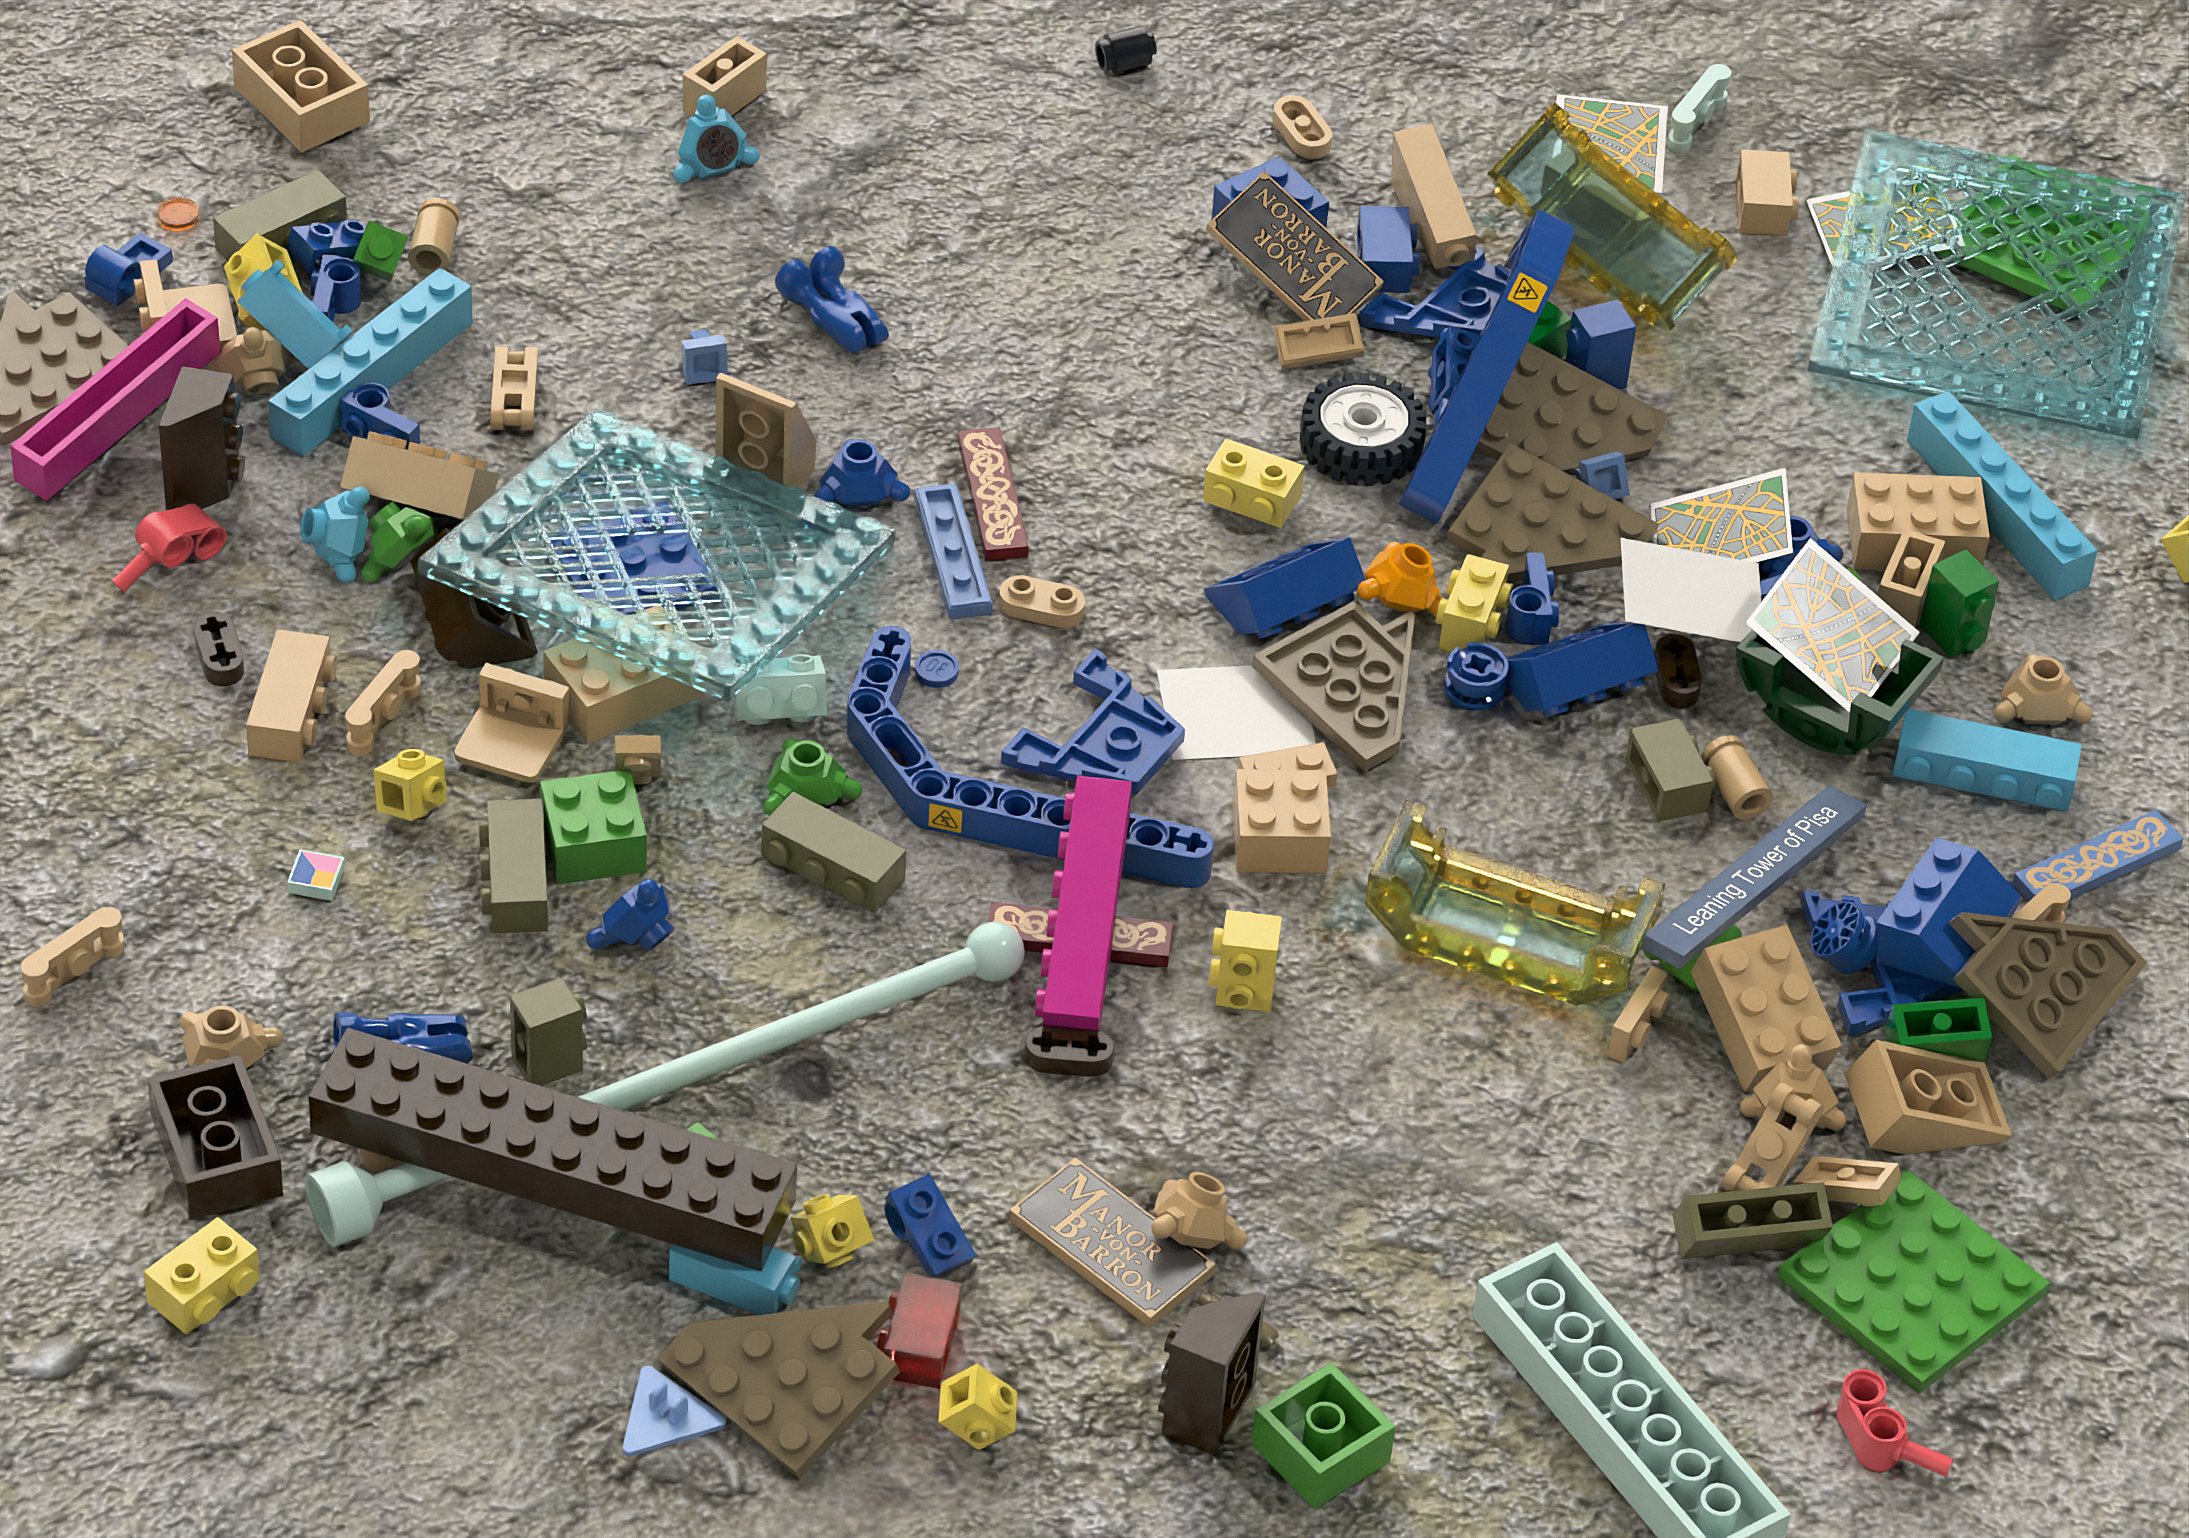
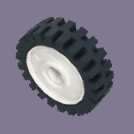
M1352 373L1343 374L1342 382L1336 376L1329 378L1327 385L1321 382L1315 387L1314 392L1310 391L1306 402H1304L1300 422L1301 450L1303 454H1307V461L1311 466L1317 464V471L1323 475L1331 470V479L1338 482L1341 481L1343 476L1348 477L1349 485L1356 486L1358 479H1364L1365 486H1375L1377 478H1379L1382 485L1391 483L1392 475L1399 480L1405 476L1406 470L1411 472L1416 467V463L1423 452L1427 416L1420 399H1414V392L1409 388L1402 391V383L1396 380L1387 385V377L1377 375L1375 381L1370 380V373H1360L1359 379H1354Z

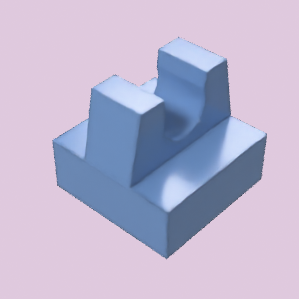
M706 329L690 331V339L681 341L683 377L686 385L716 381V377L720 373L728 375L727 343L724 336H710Z
M1616 451L1579 461V468H1575L1576 479L1613 499L1630 495L1624 454Z

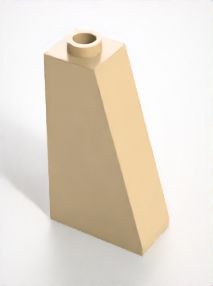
M1433 124L1393 132L1391 185L1402 207H1409L1411 224H1417V235L1435 269L1459 266L1465 262L1475 260L1477 234Z

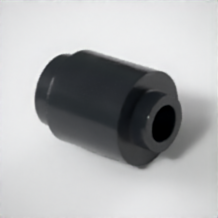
M1143 26L1108 33L1103 36V39L1095 42L1096 59L1103 72L1111 70L1112 73H1118L1150 65L1153 55L1157 53V45L1152 32H1146Z

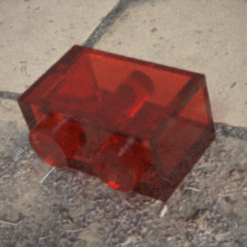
M905 1273L900 1291H891L888 1304L893 1311L889 1318L892 1321L889 1329L881 1328L876 1348L898 1365L900 1373L893 1380L940 1389L961 1314L962 1283Z

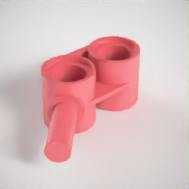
M187 504L162 512H153L139 523L135 531V539L140 544L139 547L142 550L112 582L125 593L154 562L157 564L162 563L167 568H174L182 564L191 552L201 560L210 559L223 548L227 539L226 530L195 504Z
M1866 1369L1850 1372L1844 1378L1836 1416L1862 1466L1872 1471L1884 1472L1894 1468L1902 1458L1947 1477L1954 1459L1909 1441L1910 1435L1905 1434L1907 1428L1905 1419L1899 1412L1888 1408L1884 1400L1887 1387L1883 1378L1874 1371Z

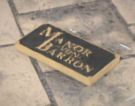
M1265 171L1216 215L1206 227V230L1304 321L1353 314L1382 288L1384 283L1378 275Z
M1077 1158L1071 1160L1012 1207L1009 1212V1221L1149 1328L1215 1275L1216 1264L1193 1246L1181 1245L1170 1236L1165 1239L1155 1237L1151 1231V1225L1155 1217Z

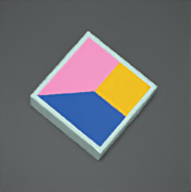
M300 849L287 881L288 893L333 901L345 869L344 857Z

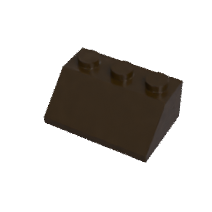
M184 366L180 370L159 423L166 510L179 508L187 504H195L201 509L209 507L229 498L235 481L240 482L243 478L245 457L239 455L243 437V426L237 424L236 419L240 410L241 396L240 393L234 391L233 374Z
M447 528L410 560L416 578L415 585L421 593L426 609L424 612L425 617L431 625L435 638V648L443 658L448 661L455 660L473 669L484 667L485 663L495 665L529 659L538 653L508 561Z
M1253 1292L1191 1308L1181 1326L1177 1324L1172 1326L1164 1345V1352L1169 1353V1358L1161 1376V1382L1166 1384V1389L1158 1406V1412L1163 1414L1162 1435L1216 1456L1255 1387L1266 1295Z

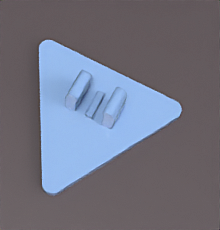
M644 1366L640 1370L624 1438L623 1454L631 1457L722 1430L726 1427V1417L653 1367Z

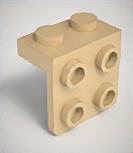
M157 259L140 261L141 279H134L133 281L137 305L144 304V307L139 308L142 333L146 332L182 300L187 298L218 317L220 347H224L237 335L226 285L211 284L163 290Z
M485 663L479 674L480 706L454 749L455 760L462 764L527 783L536 782L570 725L569 687L550 680L516 672L512 669Z

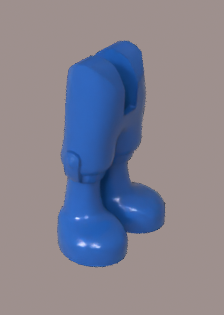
M827 246L819 250L813 257L809 269L799 259L787 262L775 278L777 290L789 301L799 303L810 311L812 321L850 353L855 354L864 350L866 344L874 346L888 339L887 327L875 310L860 294L845 289L841 284L839 278L844 270L845 261L843 254L835 246Z
M337 1012L333 1017L334 1048L337 1047L348 1027L466 1064L473 1058L470 1040L467 1038L468 1031L465 1017L395 1013L388 1015L386 1019H370L360 1017L352 1012Z

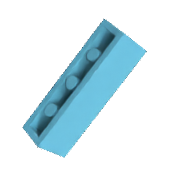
M1909 709L1904 715L1892 776L2068 812L2076 782L2082 744Z

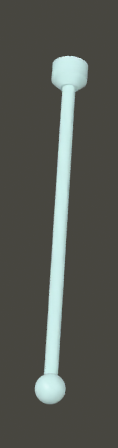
M1001 922L982 924L971 932L966 941L965 948L586 1093L579 1096V1098L618 1110H624L974 974L990 982L1006 980L1012 977L1023 963L1025 955L1023 941L1017 931L1007 924ZM341 1161L307 1174L305 1177V1189L311 1212L320 1232L330 1246L337 1247L372 1233L383 1202L451 1176L409 1163L401 1164L372 1176L369 1172L357 1166Z

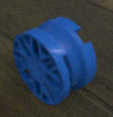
M1481 642L1467 643V647L1461 650L1456 647L1450 653L1447 661V674L1444 683L1446 695L1456 705L1469 710H1487L1496 706L1503 700L1506 690V679L1509 670L1506 656L1496 647ZM1465 696L1471 697L1467 703L1463 702ZM1479 698H1484L1486 704H1482Z
M1851 901L1836 903L1828 908L1816 921L1811 932V949L1841 974L1858 972L1868 965L1878 952L1877 921L1868 914H1863L1862 910Z

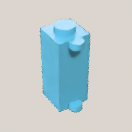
M277 260L263 273L259 269L256 270L243 283L241 288L245 293L237 302L305 367L310 369L346 341L353 330L348 325H345L340 330L280 273L285 265L280 260Z
M672 1244L669 1249V1280L758 1315L779 1313L783 1305H791L797 1295L800 1279L796 1276L801 1268L802 1259L773 1247L763 1270L758 1271Z

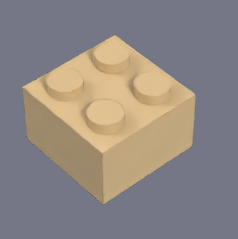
M1236 769L1232 804L1236 872L1327 874L1331 830L1326 770Z

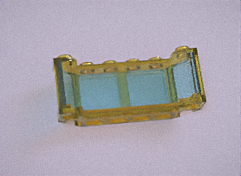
M1554 102L1487 173L1495 186L1492 190L1493 195L1506 207L1510 208L1512 206L1527 222L1531 220L1538 209H1541L1576 227L1564 262L1574 271H1577L1580 267L1589 274L1587 277L1588 281L1602 294L1605 295L1610 291L1617 296L1630 317L1635 318L1639 314L1651 325L1671 331L1675 327L1674 321L1723 270L1727 271L1738 260L1731 243L1716 230L1711 234L1706 227L1703 229L1699 228L1595 145L1587 132L1583 129L1580 131L1568 121L1571 117L1569 113Z
M1405 800L1369 872L1365 905L1404 949L1576 1006L1627 989L1631 969L1641 949L1644 935L1650 928L1655 927L1660 916L1666 883L1644 877L1637 895L1626 896L1628 887L1619 885L1614 899L1446 845V828L1439 826L1436 833L1433 834L1423 825L1427 806Z

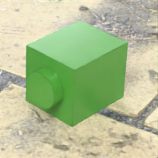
M368 221L353 261L359 265L361 271L391 282L408 236Z

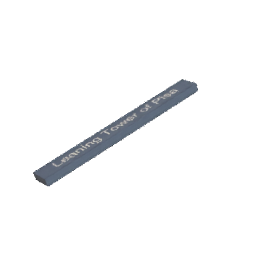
M1828 785L1644 935L1641 948L1681 969L1704 948L1709 946L1864 817L1867 805Z

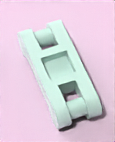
M1722 64L1711 65L1673 110L1670 122L1673 129L1669 132L1667 147L1670 151L1678 154L1688 152L1691 148L1694 132L1702 123L1707 124L1710 121L1714 110H1720L1726 106L1728 93L1725 88L1729 85L1731 79L1729 67Z

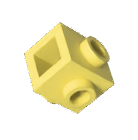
M408 749L399 752L397 757L374 769L376 807L379 812L413 821L426 816L430 810L447 801L444 760L425 755L423 751L418 749Z
M830 1194L820 1195L802 1204L805 1211L790 1217L794 1228L791 1236L797 1252L807 1262L823 1263L827 1268L848 1262L853 1258L851 1251L875 1241L858 1196L839 1194L831 1198Z
M975 1364L941 1382L938 1422L955 1435L980 1450L1015 1432L1017 1391L985 1368Z

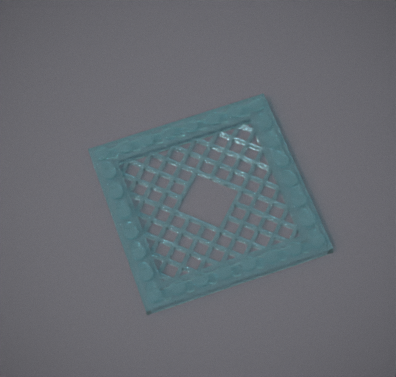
M1866 129L1807 371L1929 397L1950 391L1963 404L2138 439L2186 193ZM1911 180L1921 181L1927 189L1913 195L1904 183ZM1895 188L1904 199L1890 204ZM1951 188L1961 189L1967 197L1953 203L1944 191ZM1935 196L1944 207L1929 213L1920 202ZM1991 196L2001 197L2007 205L1993 211L1984 200ZM1975 204L1984 215L1969 221L1960 210ZM2032 204L2040 205L2047 214L2033 219L2024 208ZM1911 206L1920 218L1906 223L1897 212ZM2015 212L2024 224L2010 229L2000 218ZM2073 212L2080 213L2088 222L2073 227L2064 216ZM1951 214L1960 226L1946 231L1937 220ZM1888 217L1897 228L1884 233ZM2055 220L2065 232L2050 237L2041 226ZM2113 220L2119 221L2129 230L2114 235L2104 224ZM1992 223L2001 234L1987 240L1977 228ZM1928 225L1937 236L1923 242L1913 230ZM2096 229L2105 240L2091 246L2082 234ZM2032 231L2041 242L2027 248L2018 236ZM1968 233L1978 244L1963 250L1954 238ZM1905 235L1914 246L1899 252L1890 240ZM2135 237L2131 254L2122 242ZM2072 239L2082 250L2068 256L2058 245ZM2009 241L2053 290L1991 317L1947 267ZM1945 243L1954 254L1939 260L1930 249ZM1881 245L1890 256L1877 262ZM2113 247L2122 259L2108 264L2099 253ZM2049 249L2059 261L2044 266L2035 255ZM1921 253L1931 265L1916 271L1906 259ZM2090 258L2099 269L2085 275L2075 263ZM1898 264L1907 275L1892 281L1883 269ZM2129 266L2125 282L2116 271ZM2066 268L2076 279L2061 285L2052 273ZM1938 272L1947 284L1932 289L1923 278ZM1874 274L1883 286L1870 291ZM2107 276L2117 288L2102 293L2093 282ZM1914 282L1924 294L1909 300L1900 288ZM2084 287L2093 298L2079 304L2069 292ZM1955 291L1965 302L1950 308L1942 300L1941 296ZM1891 293L1900 304L1885 310L1876 299ZM2123 295L2119 312L2110 301ZM2060 297L2070 309L2055 314L2046 303ZM1931 301L1941 313L1926 319L1916 307ZM1866 304H1868L1877 315L1863 320ZM2101 305L2111 317L2096 323L2086 311ZM2036 307L2046 319L2032 325L2022 313ZM1972 309L1982 321L1967 327L1958 315ZM1908 312L1917 323L1902 329L1893 317ZM2078 316L2087 328L2072 333L2063 322ZM2013 318L2022 330L2008 336L1998 324ZM1949 320L1958 332L1943 338L1934 326ZM1884 322L1893 334L1878 340L1869 328ZM2117 325L2113 341L2104 330ZM2054 326L2064 338L2049 344L2039 332ZM1989 328L1999 340L1984 346L1975 334ZM1925 331L1934 342L1919 348L1910 336ZM1859 333H1860L1866 340L1858 339ZM2095 335L2103 343L2104 347L2090 352L2081 343V340ZM2030 337L2040 349L2025 354L2016 343ZM1966 339L1975 351L1961 357L1951 345ZM1901 341L1907 349L1890 345ZM2071 345L2081 357L2066 363L2056 351ZM2006 347L2016 359L2001 365L1992 353ZM1942 350L1948 357L1934 355L1932 353ZM2111 354L2107 371L2098 360ZM2048 356L2058 368L2043 374L2033 362ZM1983 358L1989 366L1973 362ZM2089 364L2099 376L2084 382L2074 370ZM2024 367L2030 374L2016 372L2014 370ZM2065 375L2072 383L2055 379ZM2105 384V388H2104V389H2099V388H2097V387H2099V386Z
M595 409L419 558L417 573L729 702L894 544L896 529L881 524L874 518L864 517L846 510L837 503L826 502L804 493L800 488L787 486L769 479L760 472L744 469L730 463L723 457L712 456L692 448L686 442L672 440L655 433L648 427L638 426L620 419L611 412ZM626 465L629 472L610 473L607 466ZM596 467L600 472L599 474H590ZM664 480L667 487L648 488L645 482ZM635 482L638 489L618 490L615 483ZM605 484L608 490L588 491L586 485ZM574 486H576L577 489H578V491H579V492H570V493H567V492H569ZM702 496L704 502L685 503L683 497ZM672 497L675 504L656 505L653 498ZM643 499L646 506L626 507L624 500ZM614 501L616 507L596 508L594 502ZM584 502L587 509L567 510L565 503ZM552 505H555V507H556V509H557V511H547V510H548ZM739 511L742 518L723 519L720 512ZM710 513L713 519L693 520L691 514ZM680 514L683 521L664 522L661 515ZM651 516L654 523L635 524L632 517ZM622 518L625 525L605 526L602 519ZM592 520L595 526L575 527L572 521ZM562 521L565 528L545 529L542 522ZM530 524H533V526H534V528H535V530H525V529H526ZM777 526L780 533L761 534L758 527ZM748 528L751 535L732 536L729 529ZM719 530L722 537L702 538L699 531ZM689 532L709 572L704 574L630 578L610 536ZM600 537L603 544L583 545L580 538ZM570 539L573 545L553 547L551 540ZM540 540L543 547L523 548L520 541ZM509 542L511 543L513 549L501 550ZM815 542L818 549L799 550L796 543ZM786 543L789 550L770 551L767 544ZM756 545L759 552L740 553L737 546ZM727 547L730 554L711 555L708 548ZM608 554L611 561L591 562L588 555ZM578 556L581 563L561 564L558 557ZM548 558L551 565L531 566L528 559ZM518 560L521 567H509L500 561ZM795 561L798 568L779 569L776 562ZM765 563L768 570L749 571L746 564ZM735 564L738 571L719 572L716 565ZM617 572L619 579L600 580L597 573ZM587 574L589 581L569 582L567 575ZM556 575L559 582L548 583L537 576ZM774 580L777 587L758 588L755 581ZM744 582L747 589L728 590L725 583ZM715 584L718 591L698 592L695 585ZM685 586L688 593L668 594L665 587ZM655 587L658 595L638 596L635 589ZM625 589L627 597L608 598L605 590ZM595 591L597 598L587 599L579 596L576 592ZM753 599L756 607L737 608L734 601ZM723 601L727 609L707 610L704 602ZM693 603L696 611L677 612L673 604ZM663 605L666 612L647 614L643 606ZM633 607L636 614L625 615L618 612L615 608ZM732 619L735 626L716 628L712 620ZM702 621L705 627L704 629L685 630L682 622ZM672 623L675 630L664 631L657 628L654 624ZM711 639L714 647H703L692 640Z

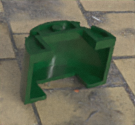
M1753 629L1736 647V659L1741 678L1748 692L1756 690L1765 702L1766 706L1762 711L1777 726L1795 739L1815 749L1838 755H1855L1859 749L1868 748L1870 751L1881 743L1936 678L1944 661L1943 656L1933 652L1931 649L1905 639L1901 644L1899 667L1894 666L1872 697L1860 692L1851 702L1849 713Z

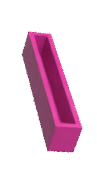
M187 298L182 300L10 445L14 481L44 500H49L171 395L182 366L202 369L221 353L218 317Z
M1077 776L1075 793H1066L1064 820H1071L1069 832H1060L1058 858L1065 859L1064 870H1055L1052 897L1059 898L1058 910L1049 909L1047 921V937L1054 938L1052 950H1043L1041 977H1048L1046 989L1037 990L1035 1017H1043V1026L1100 1031L1131 811L1132 781Z

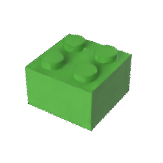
M630 769L540 781L544 833L557 885L647 872V833Z
M1331 1362L1256 1408L1251 1445L1314 1509H1317L1391 1461L1396 1426Z

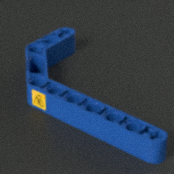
M1538 209L1517 238L1504 264L1505 268L1511 270L1507 282L1400 498L1399 506L1434 524H1437L1558 280L1576 227Z
M885 626L876 630L848 696L846 733L849 740L910 821L924 829L1059 859L1060 832H1069L1071 821L1064 820L1065 798L943 771L897 711L898 703L910 675L912 638L905 629L898 626ZM886 748L897 750L910 767L899 765ZM1130 813L1122 873L1185 888L1201 887L1211 877L1214 841L1212 836L1205 830Z

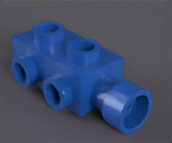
M1451 325L1440 333V340L1432 350V365L1428 370L1429 377L1431 378V396L1428 399V407L1431 413L1435 414L1434 429L1480 337L1478 334Z

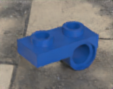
M347 219L343 222L312 223L311 225L292 227L287 240L288 254L311 277L313 271L320 270L323 255H337L354 259L366 225L359 220Z
M141 232L117 251L107 245H101L92 252L85 268L86 276H84L85 289L118 307L135 293L133 280L141 279L140 261L157 259L160 273L173 262L172 249Z
M323 255L320 270L312 272L311 296H314V298L309 300L333 323L335 314L351 313L361 305L360 267L349 258L337 255Z
M364 383L348 391L340 399L342 431L348 433L351 437L367 439L368 433L371 431L407 440L405 446L407 450L410 442L420 444V424L390 410V394L383 385Z
M1526 553L1522 586L1515 588L1509 597L1505 631L1512 640L1518 643L1531 645L1549 643L1551 627H1558L1559 605L1557 601H1551L1550 597L1554 594L1553 570H1546L1544 553Z
M930 1173L888 1193L884 1204L887 1222L898 1239L901 1241L908 1239L931 1281L965 1266L975 1259L976 1253Z

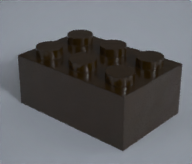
M240 1054L147 1078L151 1117L189 1220L283 1196L281 1159Z

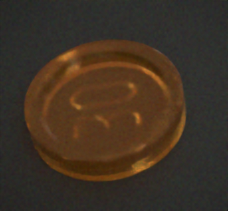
M185 197L167 199L159 205L157 210L159 223L163 227L174 231L192 228L198 223L200 218L197 203Z

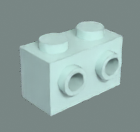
M798 654L788 658L767 659L764 657H751L745 660L732 661L733 704L738 721L745 720L746 723L752 725L767 724L776 718H789L795 722H809L816 719V716L827 715L826 673L821 656Z

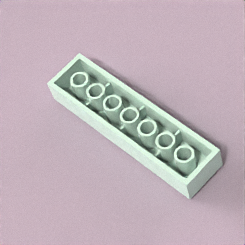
M1557 1242L1478 1280L1472 1317L1658 1538L1786 1537L1791 1515L1789 1511Z

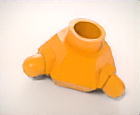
M1390 542L1387 544L1385 550L1379 552L1365 571L1366 580L1361 582L1357 588L1359 597L1364 600L1376 597L1385 607L1406 612H1417L1427 609L1435 617L1439 603L1443 598L1439 595L1440 590L1437 588L1435 570L1431 566V555L1426 549L1414 543L1401 545L1398 542Z

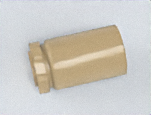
M442 198L427 199L419 208L408 253V261L411 267L419 273L431 275L438 268L446 271L449 266L460 219V212L451 201Z
M1734 735L1722 736L1705 747L1701 758L1705 766L1709 765L1712 768L1716 779V786L1734 816L1740 820H1748L1765 812L1772 804L1774 795L1741 740Z

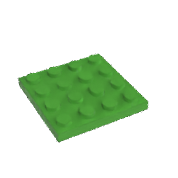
M2009 154L1956 220L1966 246L1937 251L1936 254L2084 318L2153 228L2155 215Z
M1907 1169L1901 1174L1902 1180L1883 1205H1859L1835 1223L1823 1239L1811 1241L1783 1262L1779 1267L1777 1277L1920 1394L2046 1296L2050 1282Z

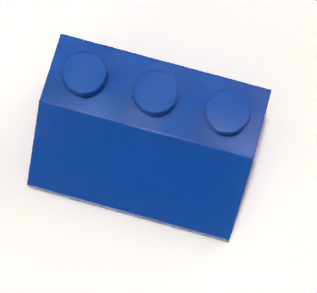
M1345 537L1306 544L1203 588L1208 600L1240 635L1257 633L1258 638L1261 639L1281 632L1283 630L1281 623L1293 618L1295 623H1299L1319 615L1317 607L1329 603L1332 608L1354 600L1353 592L1357 591L1358 585L1366 579L1351 538Z
M1632 622L1605 623L1506 657L1509 665L1506 686L1525 711L1542 710L1544 717L1569 710L1568 702L1581 698L1582 703L1607 697L1606 689L1619 685L1620 690L1640 686L1645 683L1643 676L1659 670L1646 625Z
M1936 837L1876 922L1878 962L1961 988L1953 978L1974 954L1975 950L1949 924L1950 920L1961 912L2011 918L2021 903V895L1978 849Z

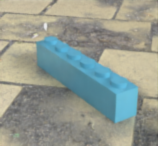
M441 268L434 271L268 400L271 438L304 457L341 427L340 399L348 391L364 383H378L389 390L473 323L471 285Z
M1950 391L1915 403L1907 441L1939 476L1981 477L1988 529L2053 600H2057L2089 587L2098 550Z

